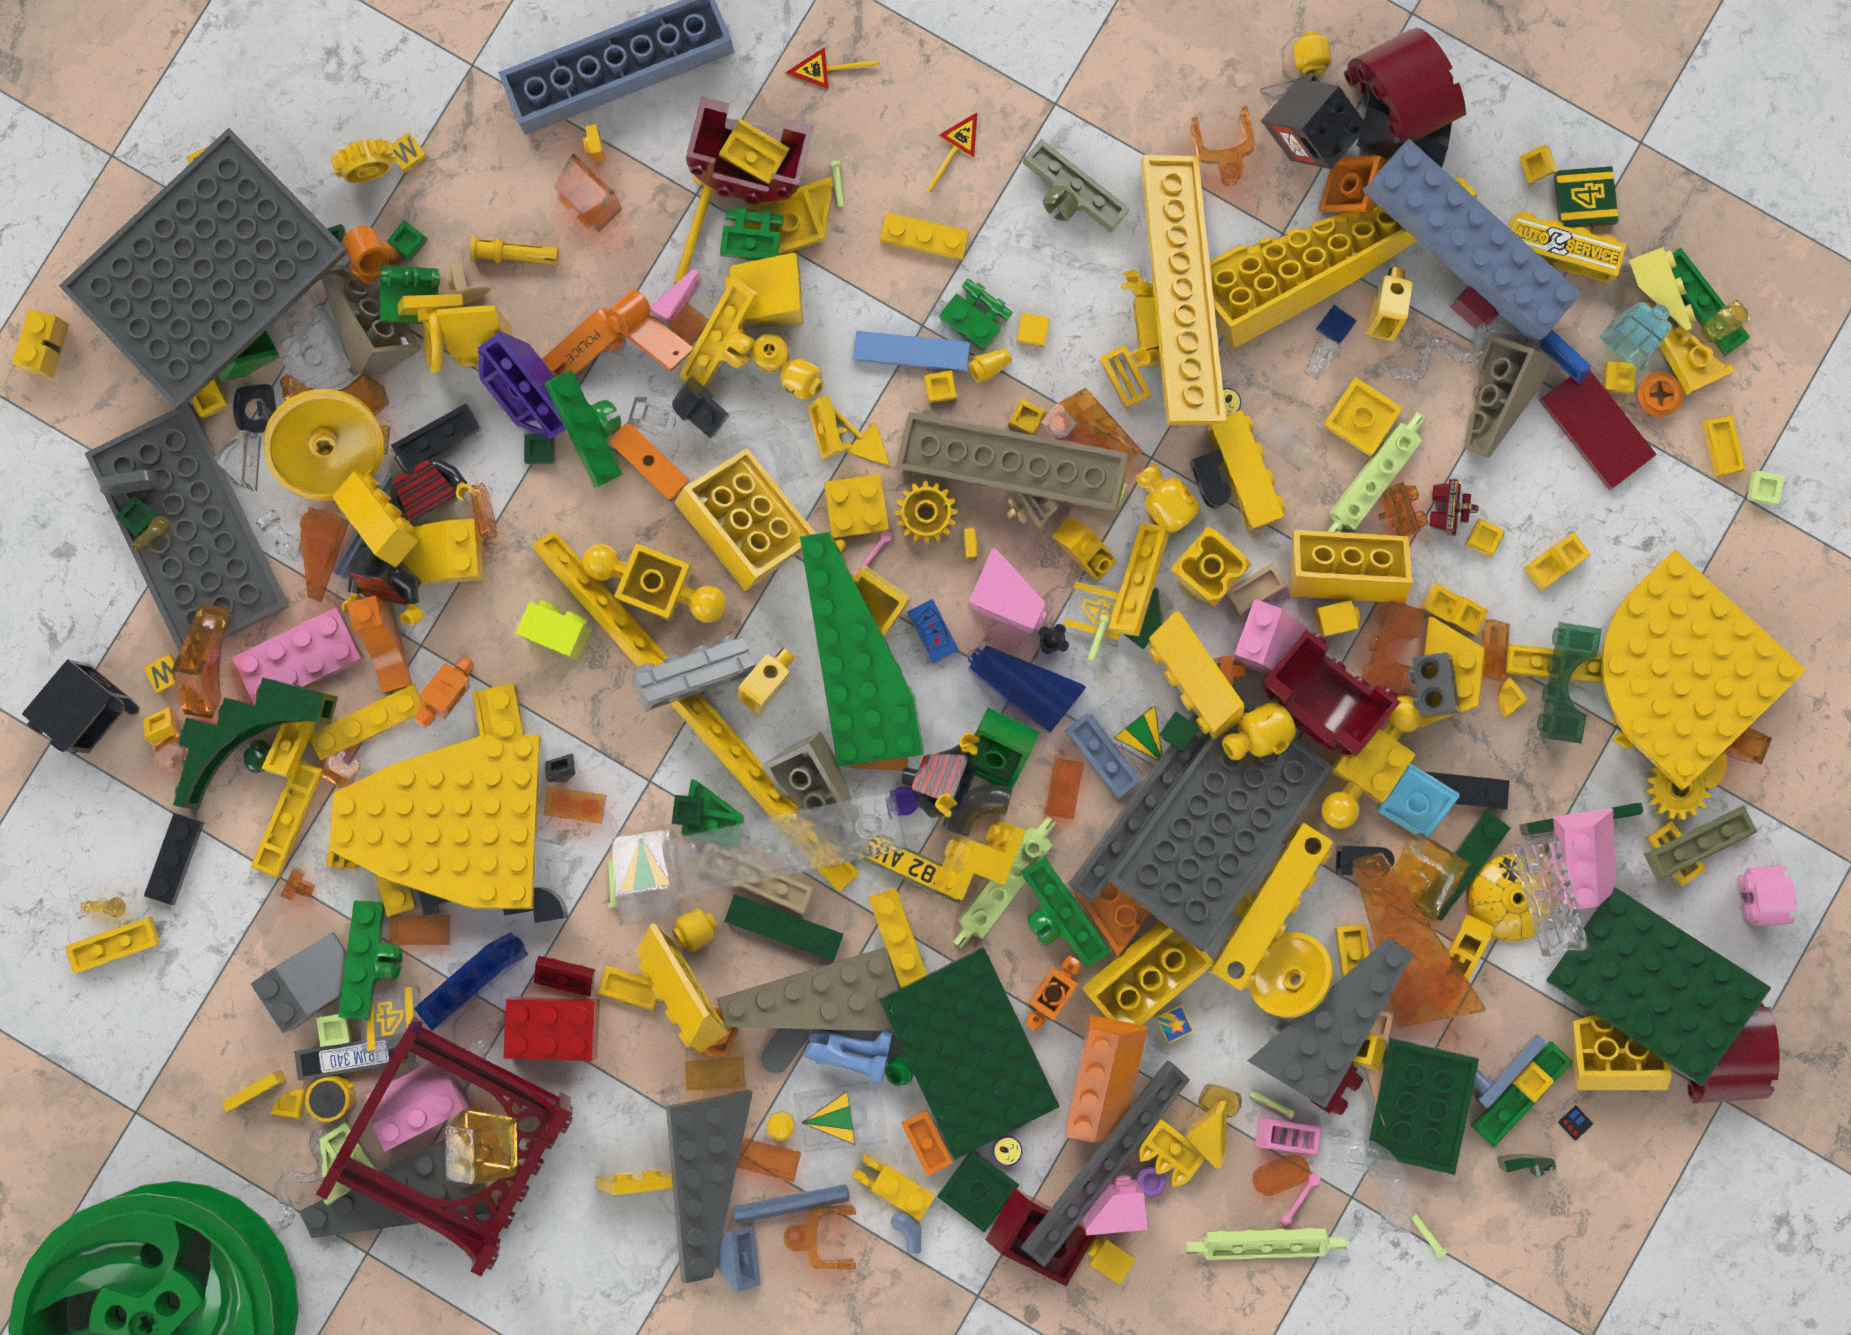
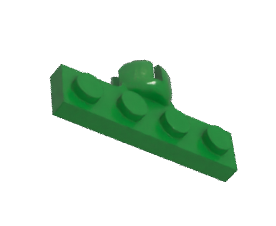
M572 370L544 382L594 488L600 487L623 475L607 443L608 436L617 432L622 424L620 415L613 419L605 417L617 410L613 403L608 400H602L590 405Z
M1045 855L1020 871L1041 902L1039 909L1030 914L1027 921L1033 933H1036L1037 939L1043 945H1049L1056 939L1064 937L1086 968L1111 953L1109 947Z
M354 900L338 1015L341 1019L371 1020L376 982L380 979L395 980L400 975L402 967H398L395 963H387V961H403L402 949L395 944H383L381 941L385 912L383 902Z

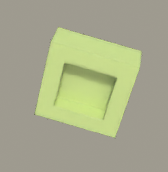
M1757 470L1753 471L1747 500L1774 506L1780 504L1784 476Z
M339 1014L316 1018L320 1047L352 1042L350 1020L339 1018Z

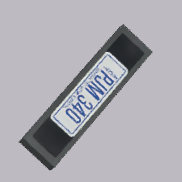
M404 1033L375 1038V1050L368 1051L367 1039L294 1051L298 1081L385 1067ZM408 1051L401 1064L417 1061L416 1055Z

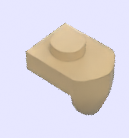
M461 261L449 263L451 272L446 273L449 289H455L456 294H462L463 304L474 302L491 290L490 286L467 288Z

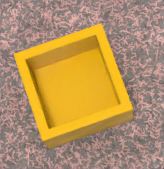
M864 565L857 570L853 579L857 582L866 604L872 611L886 638L912 597Z

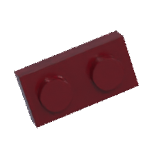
M538 956L534 972L535 984L591 996L594 988L595 969L560 961L555 958Z

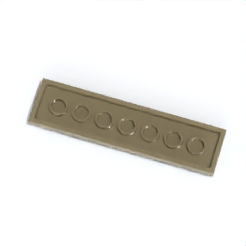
M909 412L896 468L902 471L1118 512L1131 455L1115 450Z

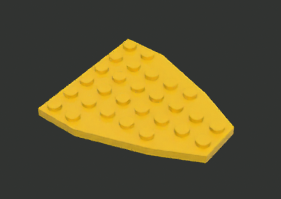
M485 735V740L481 741V737L478 736L392 764L334 792L329 850L388 881L472 909H533L541 737L539 735H523V737L494 739V735Z

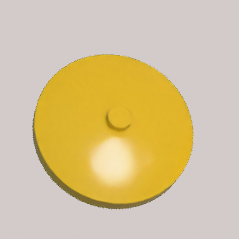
M315 389L291 397L276 409L267 423L263 447L270 472L285 489L306 499L329 501L334 500L332 496L353 471L363 477L366 474L374 477L382 462L384 440L377 418L369 407L358 398L338 390Z

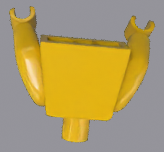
M1136 270L1122 272L1121 275L1126 277L1127 283L1121 284V289H1130L1136 296L1133 302L1138 349L1129 353V356H1134L1137 360L1133 368L1160 365L1153 284L1140 279V275Z

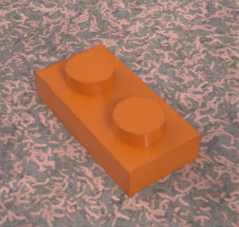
M927 1109L901 1122L927 1177L954 1163Z

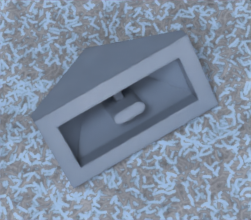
M754 1225L727 1231L720 1244L716 1266L732 1289L737 1292L760 1285Z

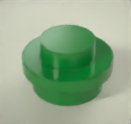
M894 1057L888 1062L885 1075L891 1084L901 1086L907 1085L912 1081L913 1072L905 1059Z

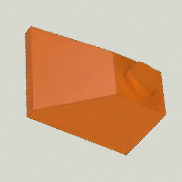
M1381 156L1342 157L1330 169L1319 211L1369 212L1378 206L1362 190L1385 165L1387 160Z

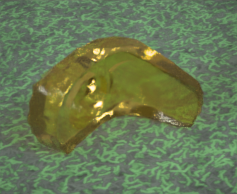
M1733 300L1718 311L1700 329L1701 335L1706 341L1711 343L1732 333L1750 319L1748 310L1738 300Z
M1206 1084L1199 1095L1198 1107L1210 1110L1220 1101H1227V1117L1233 1118L1241 1109V1094L1217 1084Z

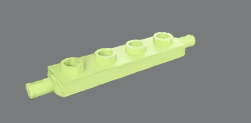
M1416 412L1408 425L1403 423L1395 425L1329 514L1334 523L1327 532H1341L1343 529L1355 531L1422 442V439L1417 434V430L1426 421L1424 416L1421 417L1422 414Z
M1047 816L1037 830L1030 827L1026 828L1005 885L988 879L958 919L963 929L956 939L953 940L956 945L963 949L972 935L983 939L1026 880L1020 871L1046 855L1052 847L1046 836L1057 824L1055 821Z
M1314 1228L1233 1232L1220 1230L1207 1232L1203 1242H1186L1187 1255L1204 1254L1206 1260L1325 1256L1331 1249L1347 1250L1346 1236L1329 1238L1326 1229Z

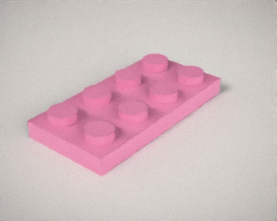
M335 607L232 657L253 704H255L257 699L256 691L261 684L262 677L306 688L363 660V657L340 609Z

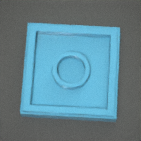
M1410 763L1386 800L1378 805L1377 812L1427 842L1459 798V793Z

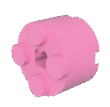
M1785 865L1747 868L1744 875L1738 876L1739 890L1741 893L1745 892L1747 904L1742 905V915L1745 922L1751 921L1754 927L1794 923L1795 918H1790V911H1796L1795 890L1792 878L1785 877L1783 871L1788 870Z

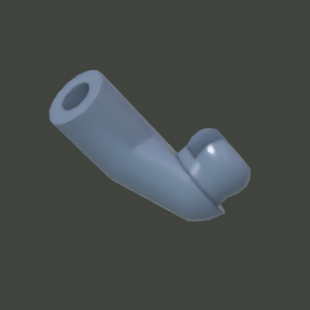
M908 1213L894 1214L891 1218V1225L894 1229H898L907 1236V1253H921V1225Z

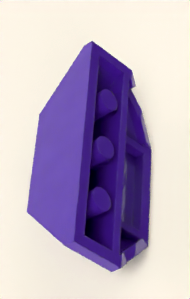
M500 331L478 346L480 381L515 425L531 432L542 434L543 437L552 439L566 430L544 385V382L555 378V376L529 343Z

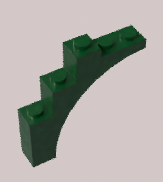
M262 677L261 684L256 691L257 699L255 704L224 698L223 704L218 711L217 724L186 718L185 724L180 731L179 746L189 749L182 763L183 770L179 784L175 789L173 805L181 808L199 809L206 789L218 768L234 750L251 737L269 728L287 723L316 722L331 725L338 696Z

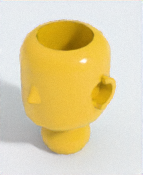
M1151 463L1135 476L1138 485L1146 488L1149 492L1144 498V506L1148 511L1150 521L1155 525H1161L1166 528L1168 533L1172 534L1179 531L1200 512L1199 503L1187 486L1178 477H1170L1165 480L1161 475V469L1158 465Z
M1270 702L1249 713H1245L1239 720V733L1226 735L1222 740V746L1227 756L1232 760L1242 759L1248 751L1257 757H1264L1273 752L1280 754L1288 748L1295 738L1296 727L1291 715L1283 705L1277 702Z

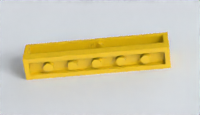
M1304 822L1296 826L1255 892L1252 900L1214 958V964L1207 970L1208 973L1236 991H1241L1243 987L1247 989L1252 984L1256 976L1253 972L1259 962L1263 964L1271 952L1268 946L1274 937L1278 939L1287 926L1284 923L1289 913L1294 914L1300 906L1302 899L1299 896L1304 888L1308 890L1315 882L1317 875L1314 872L1319 864L1324 865L1331 856L1332 850L1329 848L1333 843L1332 840ZM1308 838L1319 845L1313 855L1305 850V842ZM1234 961L1240 962L1243 965V969L1237 979L1231 978L1228 974V966Z

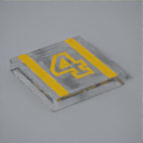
M1076 576L1063 623L1066 627L1065 633L1094 641L1101 622L1100 616L1104 615L1112 618L1121 587ZM1108 623L1101 643L1117 647L1121 634L1113 633L1109 629L1110 623Z
M418 986L374 992L371 1020H361L362 1052L364 1054L395 1050L412 1018L415 1017L422 1021L420 988Z

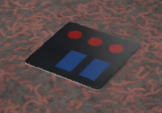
M1577 1105L1558 1121L1560 1126L1575 1141L1593 1125V1122Z

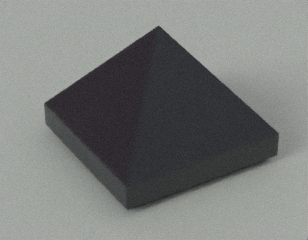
M573 754L545 762L547 782H567L576 774Z

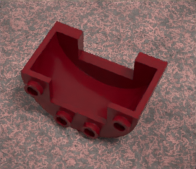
M1421 28L1410 29L1351 59L1347 70L1344 71L1345 79L1351 87L1354 86L1362 95L1366 92L1367 82L1372 88L1375 97L1378 100L1382 99L1389 107L1390 121L1388 122V128L1393 137H1398L1403 143L1408 139L1414 142L1466 115L1463 92L1459 82L1453 83V75L1449 72L1453 67L1436 40Z
M701 96L686 154L689 171L704 184L715 189L719 196H732L743 199L752 205H757L760 202L787 199L795 194L800 185L814 126L786 119L782 133L752 125L790 148L775 174L772 173L770 184L767 186L719 157V153L738 121L727 118L730 103Z
M1305 630L1263 681L1264 692L1270 700L1275 697L1279 704L1287 709L1294 721L1295 727L1309 738L1332 752L1335 748L1343 750L1341 755L1344 757H1357L1401 701L1397 699V694L1386 686L1382 688L1377 684L1373 690L1369 689V684L1363 678L1352 676L1346 671V667L1342 662L1326 656L1330 647L1326 645L1327 642L1321 635Z
M1763 1002L1760 1004L1703 1086L1690 1079L1687 1084V1090L1693 1103L1766 1099L1773 1094L1775 1089L1774 1086H1771L1772 1080H1778L1780 1051L1776 1023L1771 1007L1764 1006Z

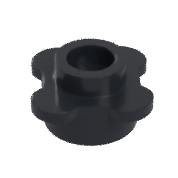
M1057 624L1055 627L1050 628L1047 626L1040 628L1038 634L1042 651L1045 654H1051L1057 650L1061 652L1068 650L1069 642L1066 641V627L1063 624ZM1052 636L1056 637V641H1052Z

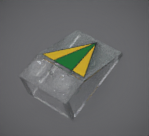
M1136 678L1090 714L1142 783L1170 746L1169 743L1159 737V733L1169 720L1139 679Z
M670 829L612 838L619 924L624 925L682 916Z
M870 1081L793 1093L802 1152L858 1148L888 1143L889 1136L881 1084Z

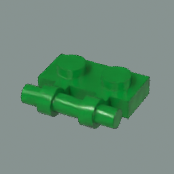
M745 207L726 209L725 219L736 222L735 227L723 226L720 256L756 261L779 255L781 233L770 231L772 225L782 227L784 215L773 214V211L763 210V213L747 211ZM746 222L761 224V230L745 228Z
M967 278L962 288L970 293L965 300L956 293L939 314V318L984 352L1001 331V326L994 322L996 317L999 315L1008 321L1013 312L1005 306L1006 303L1000 298L995 299L985 291L986 288L982 284H976ZM978 300L990 308L986 315L974 307Z

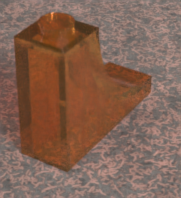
M1087 388L1058 402L1041 420L1042 424L1057 440L1075 441L1088 446L1129 453L1131 455L1129 464L1143 452Z
M200 604L171 670L182 710L186 715L213 718L222 697L219 677L220 657L224 635L231 617L229 608Z

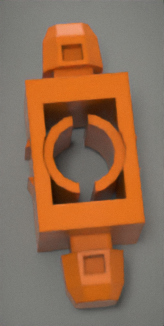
M463 656L453 665L454 668L447 663L443 664L419 695L422 707L416 713V723L426 728L436 719L435 715L445 721L470 688L468 676L474 667L472 660Z
M1070 955L1062 962V969L1060 971L1053 966L1050 968L1028 1002L1035 1008L1033 1012H1029L1025 1024L1028 1027L1037 1031L1045 1023V1016L1053 1021L1055 1020L1078 985L1077 982L1071 979V976L1073 974L1076 976L1080 968V961ZM1054 976L1068 985L1065 991L1063 986L1059 985L1061 990L1060 997L1055 1001L1048 1002L1049 1005H1056L1052 1010L1038 1001V998L1041 995L1042 999L1045 1002L1047 1001L1045 997L1046 989L1051 985L1058 984L1056 981H1050Z

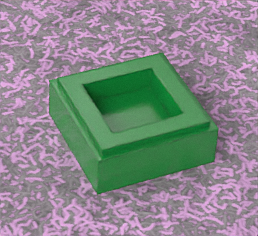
M403 220L387 242L411 261L428 239Z

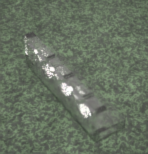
M1558 835L1530 836L1513 844V853L1542 956L1552 957L1563 950L1583 951L1587 949L1588 943ZM1543 844H1549L1552 854L1551 858L1545 853ZM1552 872L1558 877L1559 886L1553 881ZM1559 900L1566 905L1567 914L1560 908ZM1567 927L1574 933L1575 941H1569Z

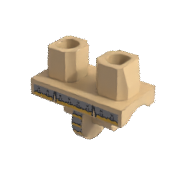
M1015 493L1022 503L1019 504L1014 496L1010 497L1007 502L1012 510L1006 515L1009 519L1018 516L1022 524L1030 520L1025 513V510H1027L1038 528H1041L1057 510V506L1051 499L1045 498L1036 503L1031 495Z

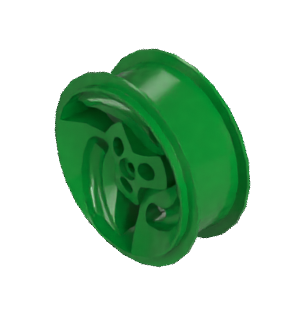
M183 1181L145 1184L77 1212L48 1235L29 1259L16 1287L8 1332L9 1335H295L299 1314L296 1277L282 1242L267 1221L241 1199L204 1184ZM193 1229L198 1230L211 1241L209 1257L211 1268L206 1288L196 1275L187 1268L180 1266L192 1239ZM147 1243L153 1244L161 1250L163 1261L160 1266H153L145 1259L144 1248ZM102 1288L91 1309L89 1328L69 1331L67 1317L68 1297ZM171 1292L179 1296L180 1307L173 1306L170 1303L169 1296ZM120 1306L126 1311V1320L119 1316L118 1309ZM151 1318L155 1320V1324H153L152 1326L149 1324L148 1321Z

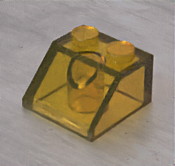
M1420 832L1405 844L1384 890L1434 921L1459 887L1471 863Z
M461 1110L445 1125L446 1180L478 1184L514 1176L517 1173L516 1118Z

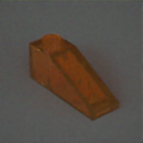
M309 507L308 512L304 513L300 520V539L308 598L322 603L350 521Z

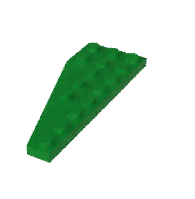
M831 532L800 536L837 767L923 755L924 748L915 695L888 647L889 644L872 611L866 604L857 582L854 581Z

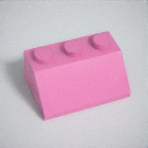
M1605 808L1554 816L1558 897L1569 911L1597 907L1613 893L1614 886L1617 888L1613 809Z
M430 1062L392 1081L370 1120L385 1152L472 1106L457 1075ZM371 1093L366 1095L367 1100Z
M1129 1175L1115 1176L1113 1178V1181L1110 1182L1081 1220L1086 1235L1148 1230L1144 1192L1136 1179L1131 1180Z

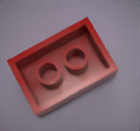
M507 998L503 1059L595 1060L598 1053L600 999Z

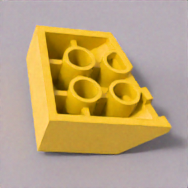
M1596 1015L1573 1021V1069L1576 1090H1668L1672 1078L1671 1066Z

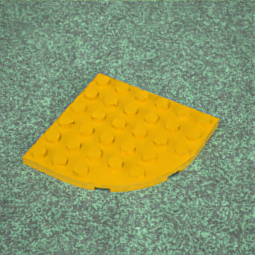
M1676 549L1652 570L1619 605L1609 624L1601 651L1602 685L1606 700L1610 703L1612 711L1616 716L1617 724L1637 749L1682 791L1807 671L1806 668Z

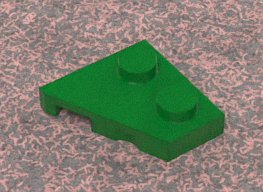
M691 779L688 796L705 798L702 827L682 825L681 834L739 844L744 815L700 782Z

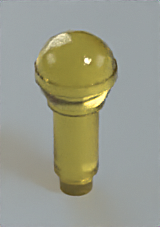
M163 516L154 517L148 526L149 528L132 544L133 549L139 551L156 537L167 534L171 528L169 520Z
M113 897L106 901H87L81 903V911L105 913L112 917L121 916L126 909L125 902L119 897Z

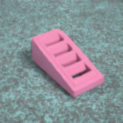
M695 269L691 270L651 305V313L669 326L673 325L702 281L699 272Z
M1260 1116L1255 1145L1266 1149L1318 1156L1322 1127ZM1285 1127L1283 1144H1280L1281 1128ZM1297 1129L1295 1146H1292L1293 1131ZM1305 1130L1309 1131L1307 1148L1303 1147Z

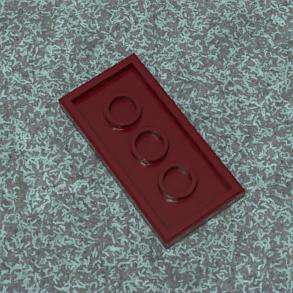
M1591 370L1589 371L1588 378L1581 384L1577 383L1570 376L1539 399V402L1608 490L1614 488L1657 455Z

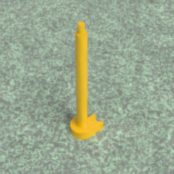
M695 175L693 176L694 182L704 185L674 284H677L687 275L713 192V188L704 184Z

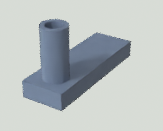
M1534 1035L1492 1082L1477 1069L1473 1089L1480 1096L1476 1101L1483 1108H1489L1547 1042L1539 1035Z

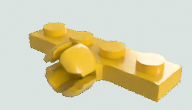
M731 279L679 374L681 379L687 381L688 378L694 377L707 389L722 361H726L734 368L743 367L749 361L751 356L747 352L755 348L756 342L755 339L744 333L742 325L759 295L757 292L738 279Z

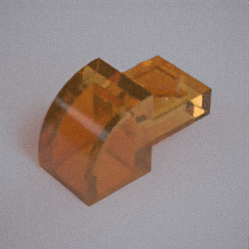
M1748 727L1722 753L1740 761L1762 765L1772 738Z

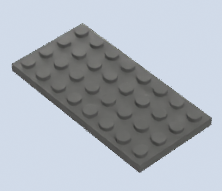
M187 403L180 411L173 409L84 453L98 483L102 477L138 470H153L159 474L160 485L156 488L118 495L104 494L182 658H187L289 607L192 404ZM134 496L142 499L160 516L141 537L136 536L116 518L117 514Z
M1240 697L1244 703V715L1256 709ZM1238 725L1214 740L1210 736L1108 877L1107 881L1199 951H1205L1334 767L1296 738L1280 754L1273 752L1264 757H1257L1248 751L1242 759L1232 760L1225 753L1222 740L1228 734L1239 733Z

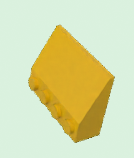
M748 448L685 486L674 502L745 592L767 578L802 550L800 536L816 534Z

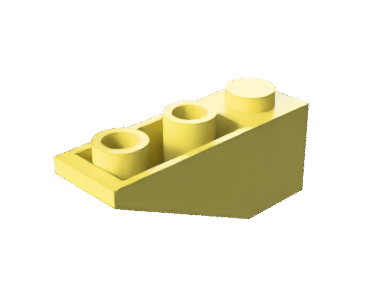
M1664 247L1630 259L1629 262L1638 287L1686 331L1692 329L1691 322L1696 321L1691 304L1685 306L1681 295L1686 294V290L1681 277L1675 279L1671 268L1677 266L1672 251L1665 252Z

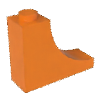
M378 596L348 602L347 607L353 631L358 634L368 650L382 693H390L412 685L393 604Z

